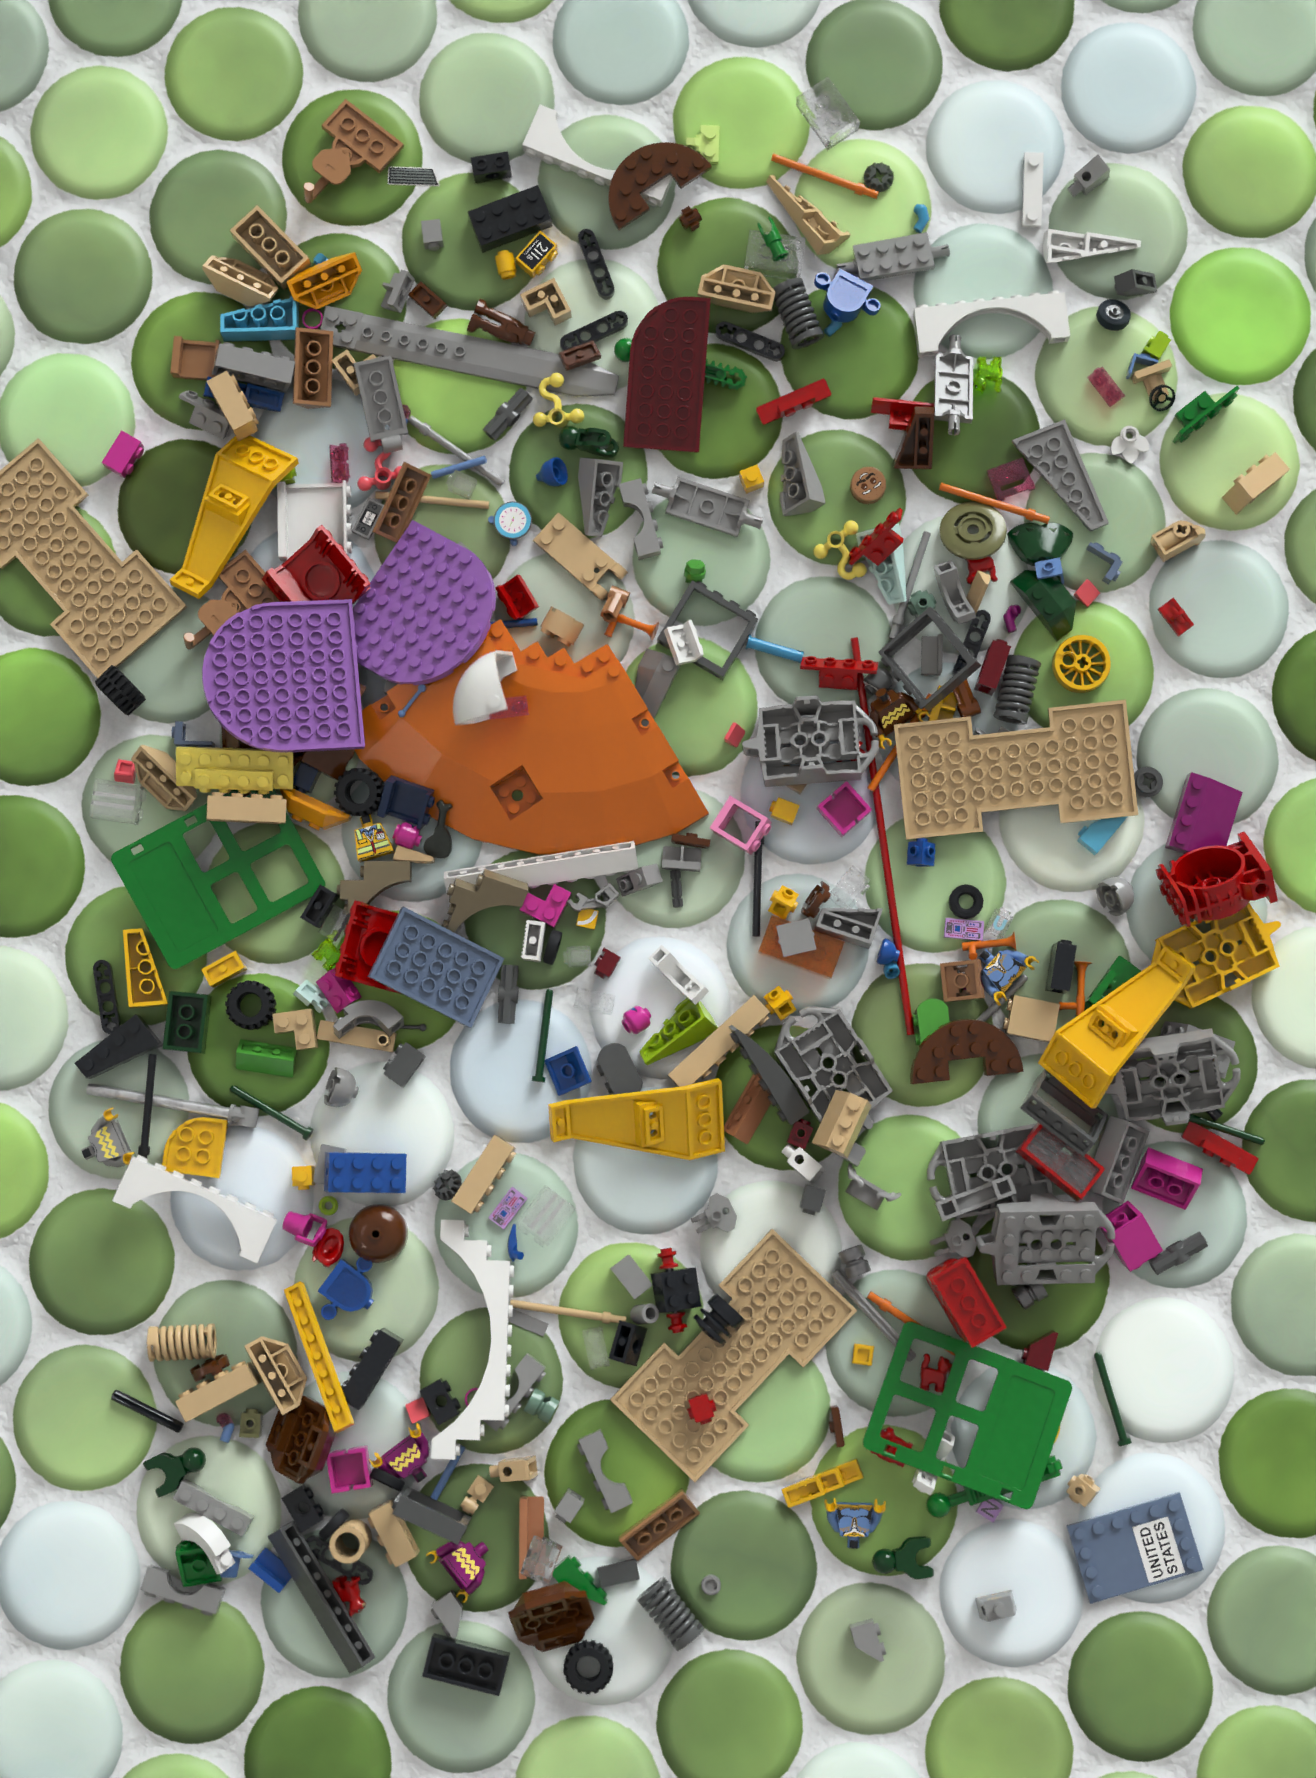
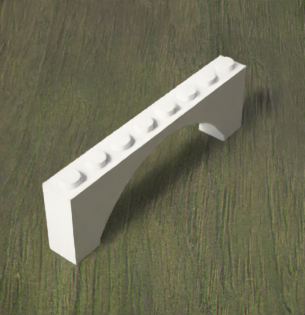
M540 104L522 144L525 154L532 158H535V156L539 157L543 162L550 165L556 164L564 171L569 172L571 170L576 172L581 178L587 179L588 177L593 179L599 185L610 186L616 170L603 169L580 158L568 146L557 124V111ZM668 175L640 194L647 204L654 207L656 205L662 206L673 181L672 176Z
M1051 291L1043 295L1032 293L1025 297L1013 295L1006 299L994 297L992 300L987 301L976 299L968 303L966 301H957L949 305L947 303H938L936 306L930 307L928 305H919L913 311L918 358L935 356L938 353V347L956 326L969 318L987 313L1008 314L1023 319L1041 331L1048 338L1049 344L1068 342L1070 338L1065 292Z
M141 1155L131 1157L113 1196V1202L131 1209L132 1205L141 1199L161 1192L184 1191L200 1195L217 1205L231 1221L239 1240V1256L258 1263L277 1221L273 1217L274 1213L267 1210L260 1212L256 1210L257 1206L246 1202L245 1205L237 1202L239 1198L230 1194L227 1197L221 1195L220 1190L212 1186L207 1189L202 1186V1182L192 1178L191 1181L184 1179V1174L175 1170L173 1173L166 1171L167 1167L159 1163L152 1165L148 1163L147 1158Z

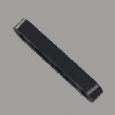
M583 229L578 234V241L596 290L602 299H610L615 292L614 284L595 234L590 229ZM584 235L590 237V247H588L586 240H583ZM596 251L598 258L595 260L589 259V252ZM602 268L605 274L602 277H597L594 271ZM603 281H605L607 288H611L608 294L605 291L601 292L603 290Z
M615 311L564 335L560 340L561 350L570 349L568 346L564 347L566 340L573 342L571 344V348L592 340L597 342L624 329L628 324L627 314L623 311ZM618 316L620 318H624L622 324L616 322L613 324L614 328L611 329V325L608 320H611V323H613L616 321V317ZM599 324H606L608 330L600 333L597 327ZM589 332L591 334L590 339L583 341L580 338L581 333ZM574 336H577L578 342L580 344L577 345V341H575Z
M723 321L716 326V336L724 342L777 362L784 357L785 348L779 342L729 322ZM724 327H726L727 332L732 333V331L735 330L733 334V339L730 338L731 334L725 333L724 335H722L721 330L719 329H723ZM740 333L745 334L747 340L742 343L738 342L736 336ZM755 341H762L764 347L760 350L756 349L753 345ZM767 344H770L769 349L776 350V348H779V352L781 354H777V356H774L773 351L769 349L768 353H766L765 351L767 350Z
M979 610L976 613V618L972 619L963 643L967 649L972 650L975 658H977L991 621L990 614L985 610ZM984 615V619L987 622L984 621L982 623L981 629L976 628L979 623L977 617ZM972 632L979 633L980 640L973 642L970 639V634ZM960 653L953 669V676L958 673L956 670H960L963 663L959 662L960 660L967 663Z
M98 960L93 966L101 1025L105 1033L111 1034L121 1026L113 970L108 961ZM102 963L104 966H107L104 974L106 977L109 976V979L99 980V977H103L102 972L98 971ZM104 982H108L111 986L108 993H103L100 989L101 984ZM107 1001H111L114 1005L113 1010L110 1012H106L103 1008L104 1003ZM115 1014V1017H111L112 1023H116V1026L111 1031L110 1028H107L110 1020L105 1018V1015Z
M316 1535L307 1538L306 1542L309 1547L311 1546L309 1541L313 1542L314 1540L317 1541L316 1545L322 1548L323 1544L326 1546L321 1556L318 1554L319 1549L314 1548L312 1550L315 1557L350 1579L354 1577L351 1573L359 1565L358 1571L364 1572L366 1570L369 1579H360L358 1583L366 1585L372 1580L373 1571L369 1566L357 1560L352 1563V1569L346 1571L342 1568V1562L336 1559L331 1561L326 1559L325 1552L330 1550L329 1542ZM355 1573V1577L361 1578L359 1573Z

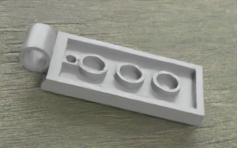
M391 355L353 363L371 442L381 439L384 454L403 450L400 435H407L408 429ZM388 424L390 426L389 430L385 429V425Z

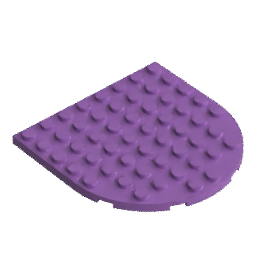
M412 520L371 580L370 589L359 598L353 607L358 664L396 684L423 685L450 675L454 672L453 669L462 662L466 663L475 654L491 627L490 620L492 612L495 611L496 593L491 574L484 563L473 552Z
M352 599L258 604L240 613H236L217 630L209 643L204 657L202 684L211 712L221 726L232 736L254 748L271 752L365 748Z

